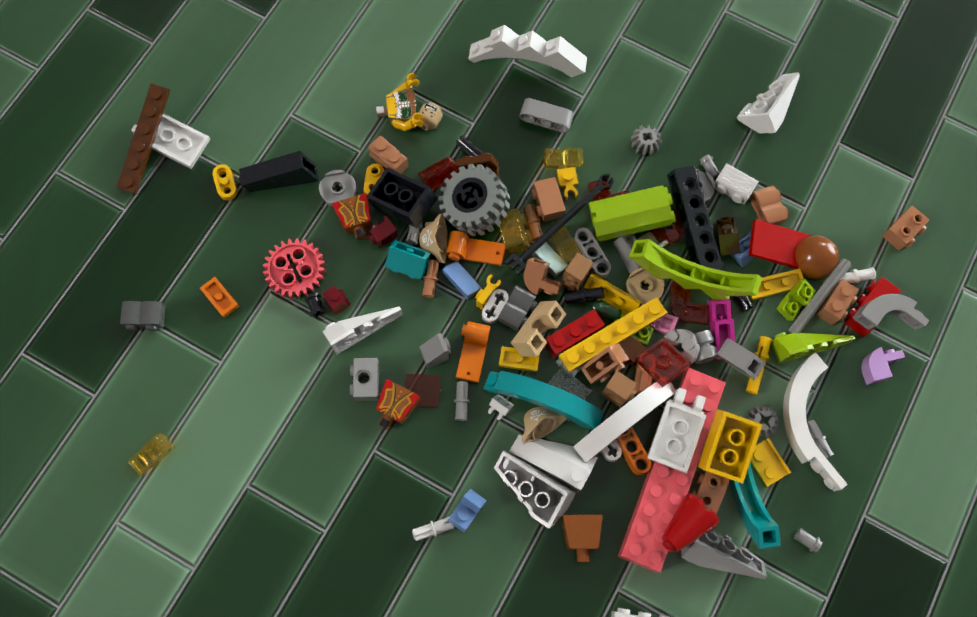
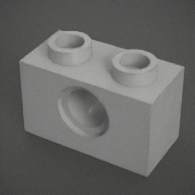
M354 358V364L350 365V376H353V384H350V395H353L355 401H379L378 358ZM362 376L370 377L369 381L365 384L359 382Z

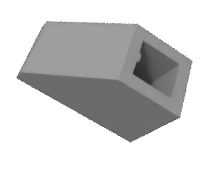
M441 333L420 346V352L427 369L449 360L451 347L447 337L443 338Z
M729 338L726 339L717 353L718 356L739 373L754 380L766 364L754 353Z

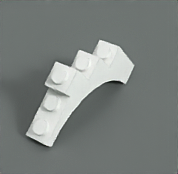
M506 25L493 29L490 37L471 44L469 60L473 63L492 58L526 59L551 66L570 77L585 73L587 57L561 36L549 41H545L534 31L519 36Z

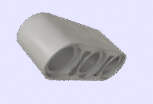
M527 98L524 100L519 117L525 122L566 133L570 129L574 113L566 108Z
M587 228L578 229L573 241L575 248L579 254L594 262L590 273H594L605 280L611 270L608 259L592 232ZM583 236L587 241H581L578 237ZM588 252L595 253L596 257H590ZM597 268H603L605 273L598 272Z

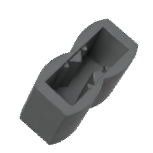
M516 285L500 312L498 321L519 331L520 327L522 328L528 318L526 316L529 311L533 312L538 304L535 301L537 296Z
M123 301L120 325L128 331H138V328H145L147 331H157V328H164L166 305L159 301Z

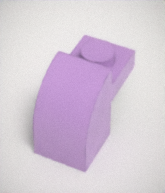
M882 347L869 353L863 359L861 366L866 385L885 381L893 377L888 364L905 358L903 350L895 352L894 349L883 352Z

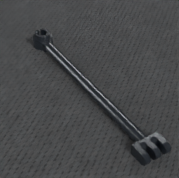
M609 174L601 175L597 186L519 257L513 253L504 263L509 265L513 261L514 263L510 266V269L513 271L516 267H519L515 272L519 276L525 270L526 264L524 262L600 192L612 188L614 183L613 177L608 181L610 178ZM607 181H608V185H603V184H602L603 182H607Z

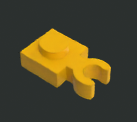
M575 167L557 169L559 188H565L564 199H568V193H573L574 199H577L578 191L575 187L578 186Z

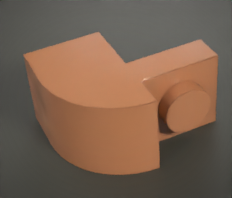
M534 257L527 261L524 271V282L527 288L536 295L542 292V289L550 295L558 294L562 290L563 283L546 278L550 263Z

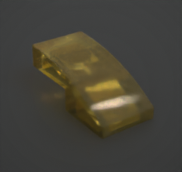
M565 147L563 150L550 148L544 150V168H576L583 166V148Z
M565 225L550 238L553 246L565 263L572 261L577 252L583 255L575 239L571 238Z

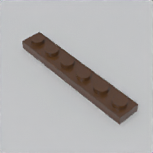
M150 83L116 187L117 189L137 195L171 91L170 89Z

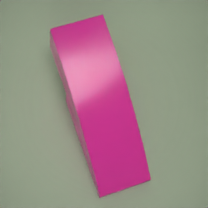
M730 299L707 300L710 331L714 339L712 344L717 347L718 351L727 338L735 342L734 319H731Z

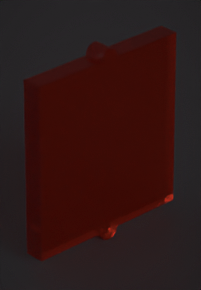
M406 374L405 388L421 397L416 407H438L439 394L441 393L439 389L440 375Z

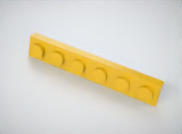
M656 297L561 353L558 357L568 373L590 361L608 346L622 342L664 317L668 312Z

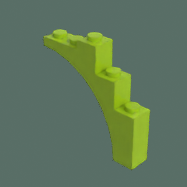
M650 239L635 240L629 258L655 278L673 279L684 289H701L713 300H729L730 296H757L762 277L758 274L726 272L693 263L670 253Z

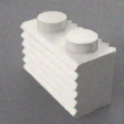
M726 163L715 181V189L721 194L732 197L734 202L745 204L759 181Z

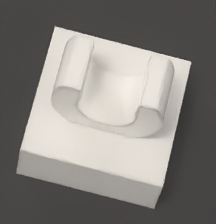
M497 394L489 403L491 408L488 413L491 414L494 410H497L499 412L497 420H500L510 412L514 404Z

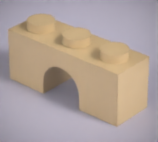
M541 301L514 337L511 344L520 356L537 357L547 343L542 334L548 329L557 328L566 316V313L557 301Z

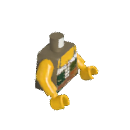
M409 73L407 81L386 95L387 105L376 107L377 117L388 116L389 125L402 131H408L414 127H422L424 125V122L420 120L424 116L417 112L414 88H412V85H419V80L415 79L417 75L414 73Z

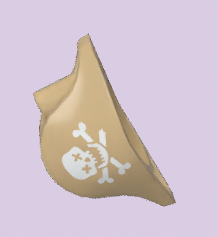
M441 213L433 222L425 223V228L420 233L419 242L423 250L431 252L440 263H445L448 234L445 217Z
M544 407L530 409L524 416L525 432L522 436L523 444L547 436L567 418Z

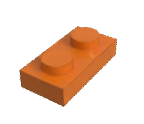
M213 277L200 287V290L223 318L240 307L216 277Z

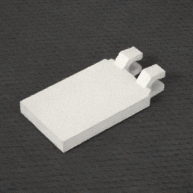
M163 113L152 149L192 169L209 143L210 138ZM136 124L131 129L132 132H135Z
M678 388L673 400L670 399L666 402L647 459L687 473L707 416L702 412L706 398L698 395L695 397L692 407L686 406L682 403L687 390Z

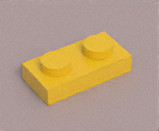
M502 346L499 367L537 372L540 353L537 357L520 356L515 348Z

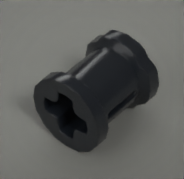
M312 293L304 298L310 309V317H318L326 313V308L323 307L320 300V293Z

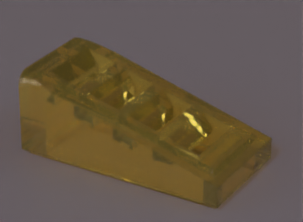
M163 433L155 434L128 463L139 476H143L167 456L175 446ZM152 447L157 451V455L152 451ZM145 453L152 459L151 461L144 455ZM139 458L144 462V467L138 461Z

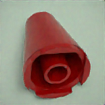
M688 494L683 498L662 536L664 541L662 545L669 552H679L715 528L719 523L715 512L712 509L708 512L704 507L706 503L693 494Z

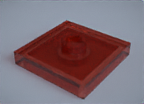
M665 337L639 354L635 359L661 387L667 385L692 365Z

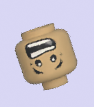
M430 102L429 104L422 105L419 113L424 116V118L420 119L424 122V125L420 128L423 130L437 128L443 116L441 108L437 104Z

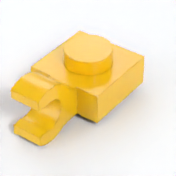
M492 274L487 277L485 289H480L475 297L477 299L476 306L480 309L485 307L492 293L501 285V280H498L496 284L490 282L493 278Z

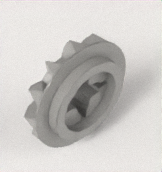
M764 405L753 408L748 415V420L759 423L761 420L760 416L770 418L766 422L767 426L765 423L763 424L759 436L768 437L773 435L778 430L780 422L777 412H774L771 407Z

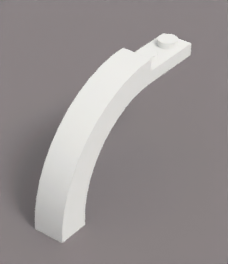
M815 352L800 364L787 385L783 401V421L789 443L800 462L803 464L810 461L812 469L824 478L825 485L833 491H838L848 484L816 446L809 432L806 420V402L809 391L818 376L828 368Z

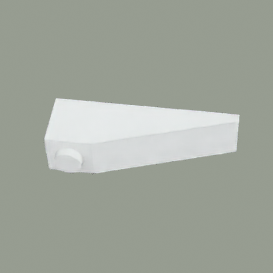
M799 73L781 75L768 86L769 90L767 92L759 94L753 104L748 103L737 116L738 121L759 134L775 133L784 121L800 76Z
M395 307L341 320L337 323L333 322L327 325L322 332L336 355L402 316V310L400 307Z
M518 435L509 451L511 454L561 481L579 493L595 465L596 456L585 463L574 446L542 439L523 444V435Z

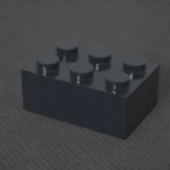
M388 167L366 196L375 209L414 228H418L437 200L431 187Z

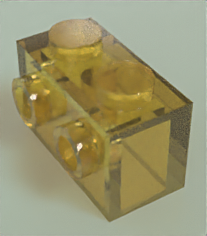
M518 208L507 211L506 218L501 217L499 219L502 222L500 229L505 247L510 255L528 249L531 246L532 236L529 229L526 230L525 224H527L526 216L524 213L521 214Z

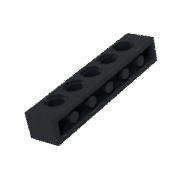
M695 166L673 169L667 174L690 261L705 267L724 271V264L720 259L719 246L714 238V228L709 220V210L704 202V193L700 188L699 175L695 170Z

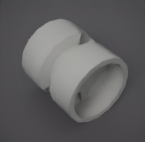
M710 330L694 334L697 344L700 346V353L695 364H703L719 357L717 355V347L712 345L714 339Z

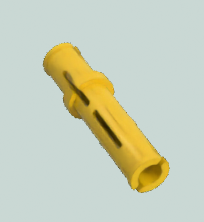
M760 336L758 348L754 354L766 363L769 360L768 353L772 339ZM765 366L755 380L749 377L745 390L747 393L758 394Z

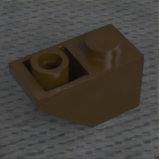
M722 217L716 220L721 256L741 253L735 217Z

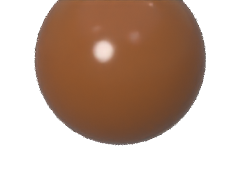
M809 236L802 239L797 245L795 253L799 266L797 269H800L803 277L807 279L821 280L827 278L839 263L838 248L830 239L824 236Z

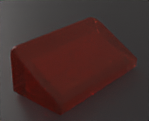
M448 156L420 171L418 175L423 183L433 190L444 184L446 178L450 180L453 177L451 175L453 171L456 173L460 171L456 163Z

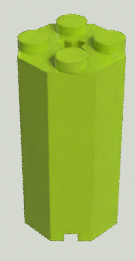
M661 185L589 202L597 242L672 225V222H676L674 211H671L670 206L673 205L672 197L668 193L667 187Z

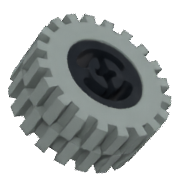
M469 164L468 169L462 166L459 168V173L455 171L451 173L453 177L450 180L448 178L445 179L446 187L441 186L440 192L443 196H439V202L442 204L439 207L443 212V216L461 232L469 233L471 236H476V232L480 235H485L486 229L492 232L494 230L493 225L497 224L500 226L502 222L499 219L501 217L506 218L507 213L504 209H509L510 204L507 202V200H510V196L507 193L506 186L490 168L486 167L485 169L480 164L477 165V168L473 164ZM476 188L483 189V196L476 190ZM463 201L470 207V209L463 208Z

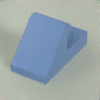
M470 489L463 496L461 502L449 517L448 522L462 532H465L487 500Z

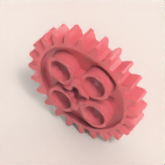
M296 238L295 243L288 239V244L281 241V247L274 245L275 252L269 250L271 257H265L268 263L263 264L264 269H266L263 271V274L266 276V283H270V289L275 288L276 294L281 292L283 298L289 294L290 299H293L294 294H296L300 299L301 293L307 296L308 290L315 292L314 285L320 287L318 280H324L321 274L326 273L325 268H323L326 264L325 261H322L323 255L319 254V249H314L313 243L307 246L305 239L302 243H300L298 238ZM298 254H304L301 259H295ZM287 255L291 256L302 279L301 283L298 282ZM280 262H286L285 266L278 267V264ZM311 270L309 275H303L304 271ZM294 278L291 283H285L286 279Z

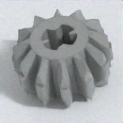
M641 125L639 129L634 130L633 136H631L632 148H637L636 154L642 152L643 156L646 153L651 156L653 152L659 150L662 139H660L661 133H656V128L650 129V125L646 128Z

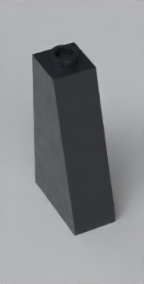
M301 151L239 169V183L249 192L318 181L316 164Z

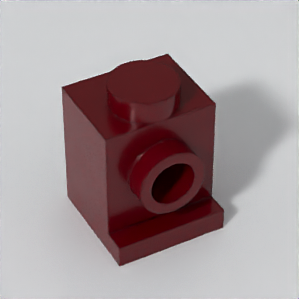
M387 216L383 217L384 222L375 224L367 236L373 245L376 244L379 249L398 237L397 229Z
M335 285L322 293L325 302L334 315H337L351 305L343 290H338Z

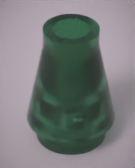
M602 299L595 300L592 305L591 311L595 309L600 318L619 320L621 316V309Z

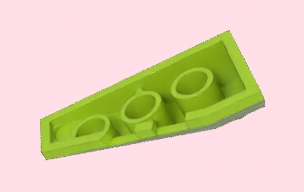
M786 332L774 336L775 339L772 340L770 346L777 364L812 355L815 352L819 353L847 345L856 338L854 335L791 333L786 335Z

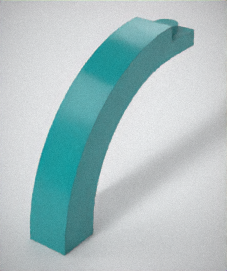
M490 371L483 388L487 392L514 397L544 407L566 417L582 428L594 430L600 425L604 414L599 408L569 392L510 372L500 371L498 373Z
M749 464L743 484L730 479L738 511L749 535L760 549L781 546L779 525L771 518L761 500L753 477L751 464Z

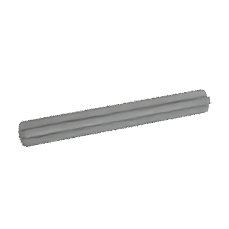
M841 259L810 300L808 306L803 309L789 328L790 334L801 333L851 267L850 261Z

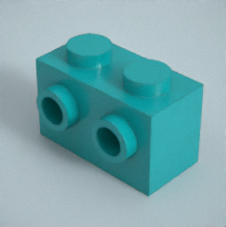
M395 240L389 247L385 267L393 272L406 274L410 278L421 279L426 272L431 252Z

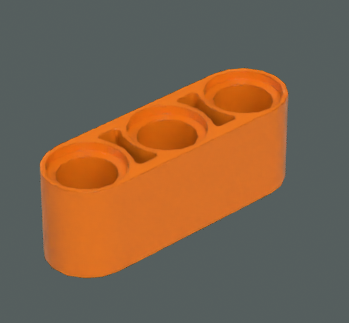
M631 427L625 434L619 436L616 441L620 445L622 454L631 471L636 475H644L650 470L652 463L651 460L647 459L648 454L633 427ZM626 444H634L635 452L628 451ZM638 460L645 463L644 470L638 469L636 465Z

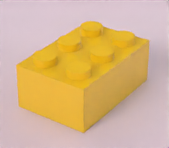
M717 409L697 467L743 484L763 424Z

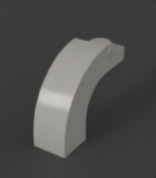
M900 294L879 296L860 307L853 316L854 320L868 330L876 327L885 314L900 318L914 330L925 327L929 322L922 312L914 309L917 304L915 300Z

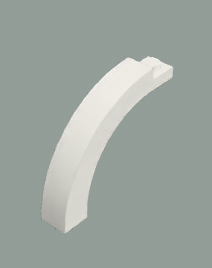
M665 377L658 380L579 441L574 448L585 463L651 411L671 398L676 393L673 384Z

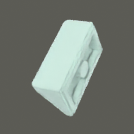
M546 242L532 254L535 258L550 263L548 272L554 278L568 267V264Z

